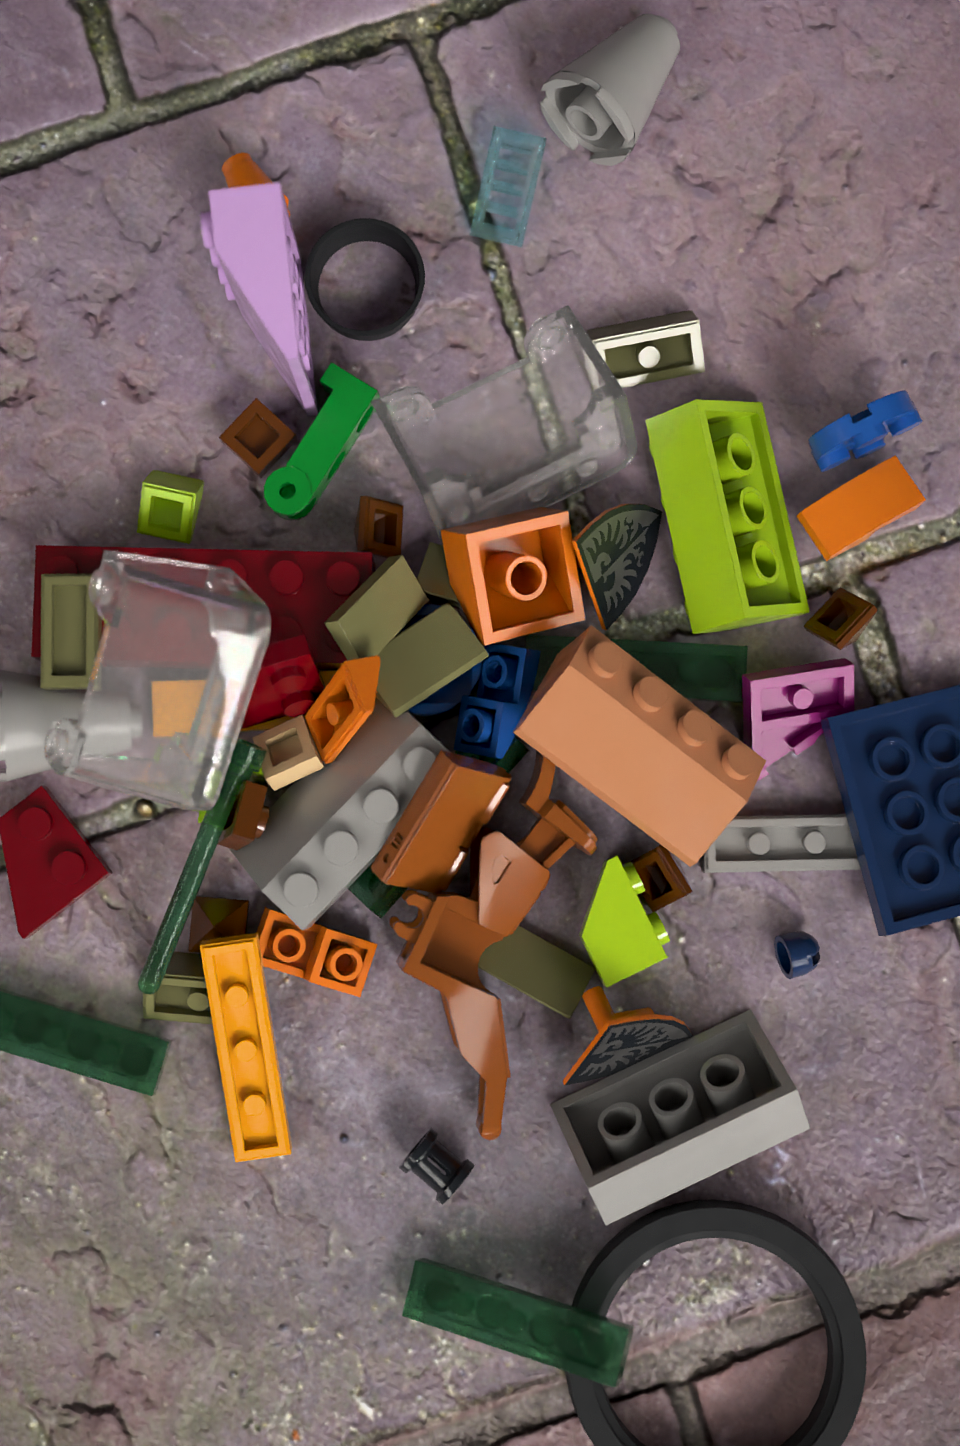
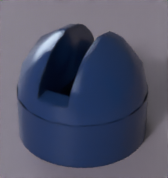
M796 931L775 937L774 948L776 958L786 978L792 979L806 975L817 967L820 962V954L818 952L820 947L818 941L812 935L804 931Z

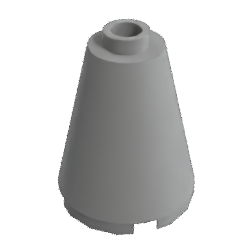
M642 14L549 77L541 89L546 94L545 98L540 102L541 110L550 128L566 146L574 151L581 144L584 148L593 152L588 160L599 165L614 166L623 162L629 156L680 52V42L675 27L662 16Z
M0 670V682H2V692H0V761H6V768H0V782H8L131 747V736L142 735L140 702L130 703L129 694L126 691L103 687L102 689L45 690L41 688V676Z

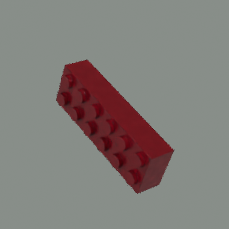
M36 545L31 657L41 661V574L99 573L102 576V665L243 668L242 664L249 650L305 634L319 670H338L347 659L324 622L376 571L375 559L372 552Z

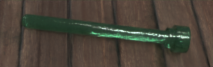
M224 735L217 756L221 758L218 769L222 771L138 979V987L144 994H154L159 990L243 780L249 781L253 771H260L267 750L254 743L233 735Z

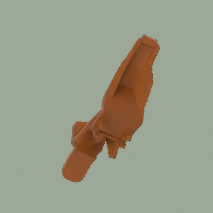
M537 750L531 780L519 801L522 806L538 818L526 835L514 843L500 831H493L490 828L480 829L470 845L469 896L444 891L441 893L429 892L428 896L415 890L407 889L401 893V898L408 905L417 906L418 913L416 918L410 922H403L397 916L389 918V924L395 933L406 940L396 961L398 966L408 975L439 990L452 1041L459 1049L460 1054L479 1074L476 1127L481 1136L486 1140H494L501 1134L507 1078H511L501 999L495 993L486 989L480 981L478 975L480 956L491 944L502 941L505 936L508 937L509 934H513L540 897V891L545 889L551 875L548 869L572 846L589 856H592L597 850L595 844L598 841L597 836L559 799H549L556 765Z

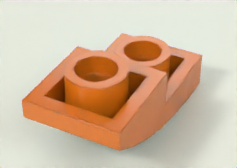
M895 455L820 498L802 510L796 517L824 559L828 561L866 541L876 530L916 510L926 499Z
M267 907L264 908L256 932L258 933L264 967L303 978L317 985L361 997L378 944L317 923L302 931L285 913Z

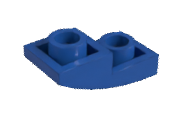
M489 644L484 646L489 656L482 661L477 696L462 695L454 750L502 759L515 737L513 731L527 708L541 651Z

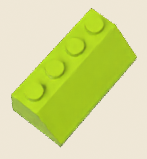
M695 399L645 420L650 440L649 449L655 462L661 489V503L667 516L673 543V557L678 566L685 597V611L690 620L692 633L728 631L810 613L763 403Z

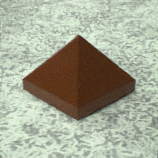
M360 496L354 527L357 551L372 552L373 555L385 558L401 555L403 505L370 496Z
M840 587L806 622L804 628L809 633L841 650L858 640L878 610L875 605Z
M662 845L631 861L645 888V892L641 894L652 912L692 892L681 864Z
M193 896L188 951L201 952L200 944L203 940L246 934L249 900Z

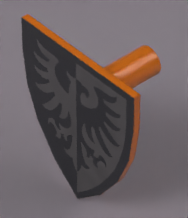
M620 504L605 510L587 524L572 540L577 568L582 569L602 630H608L624 612L637 594L649 569L657 544L662 511L646 504Z
M593 987L583 993L582 999L594 1021L598 1034L562 1081L565 1086L613 1075L693 1037V1034L684 1021L670 1015L654 1014L653 1010L649 1007L614 1013L602 987Z

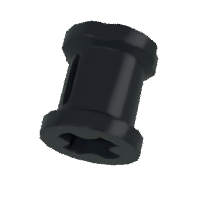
M431 1128L415 1145L399 1168L404 1173L412 1171L437 1192L436 1200L443 1205L472 1171L474 1164L468 1159L463 1162L437 1141L438 1133ZM429 1157L434 1163H436L441 1169H443L446 1172V1175H444L439 1169H437L432 1163H430L427 1158Z

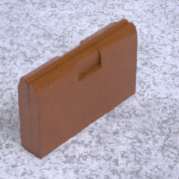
M441 750L370 868L381 881L388 885L432 893L446 891L468 856V848L483 824L486 825L508 791L512 776L505 769L495 764Z

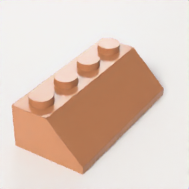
M592 625L557 654L513 731L515 735L690 867L699 861L748 802L766 763L764 758Z

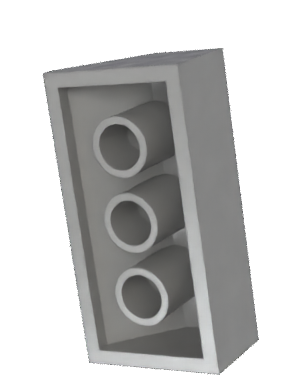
M376 697L373 712L332 763L324 764L325 768L295 781L269 808L268 821L259 839L254 838L253 842L238 851L230 849V851L261 891L302 931L308 929L374 862L441 750L450 751L410 712L406 711L395 718Z
M751 1009L550 1104L605 1226L810 1129L798 1090Z

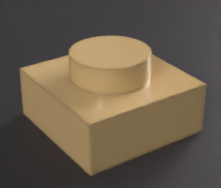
M303 714L252 737L265 780L274 791L325 768Z

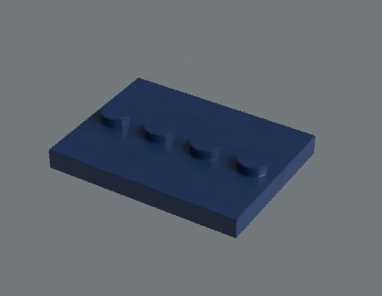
M960 685L821 720L878 935L888 936L960 916Z

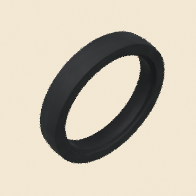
M693 1200L669 1205L640 1217L615 1235L597 1254L577 1288L569 1311L564 1342V1364L568 1391L579 1421L594 1446H646L618 1418L607 1398L601 1381L599 1367L600 1338L608 1309L615 1295L630 1275L651 1257L674 1245L704 1238L734 1239L761 1247L788 1263L802 1276L811 1289L819 1305L826 1330V1372L820 1394L812 1411L798 1430L780 1446H842L855 1422L862 1401L867 1365L865 1337L854 1298L844 1277L826 1252L805 1232L789 1221L755 1206L726 1200Z

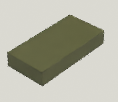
M403 555L391 556L324 623L347 661L375 656L383 650L429 599Z
M99 573L41 574L42 689H102V576Z

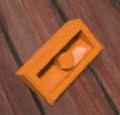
M378 655L344 661L305 714L304 718L324 764L332 763L374 710L381 662Z

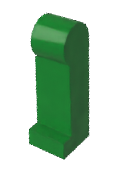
M332 362L320 379L324 391L330 394V396L286 464V467L273 471L266 479L264 485V498L268 506L280 518L288 521L304 518L313 510L381 403L378 390Z

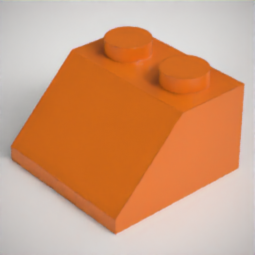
M537 507L441 530L450 585L477 639L482 645L485 646L585 620L568 511Z

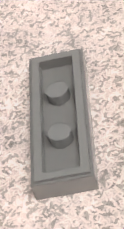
M846 814L736 816L702 856L703 873L861 870Z

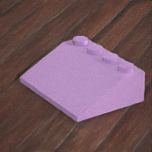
M271 183L208 190L210 212H201L200 215L205 248H210L213 267L218 268L220 283L225 284L228 301L236 300L244 320L307 416L318 415L302 260L281 184Z

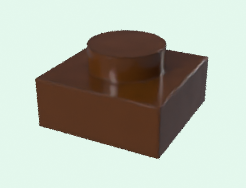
M257 398L219 436L220 441L260 478L298 440L297 435Z
M246 780L230 791L216 844L238 851L253 842L254 838L259 839L269 817V807L263 805L268 787Z

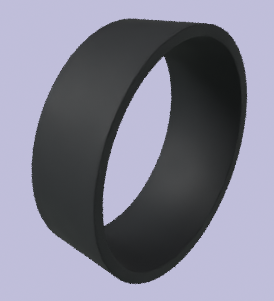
M372 218L348 220L328 230L312 248L305 268L306 292L314 310L334 331L347 338L359 341L380 340L402 329L414 315L425 285L423 260L414 242L396 226ZM362 241L379 242L396 250L409 264L415 280L414 301L407 312L397 321L386 327L368 331L349 329L331 320L325 313L319 297V280L327 261L341 248Z

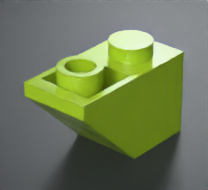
M613 856L603 862L579 933L581 941L605 987H609L668 958L662 945L670 942L667 931L656 911L647 915L637 896L645 892V888L631 861L622 865L618 856Z

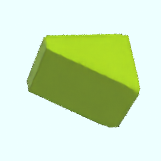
M158 470L151 471L142 482L137 533L190 544L202 499L204 481Z

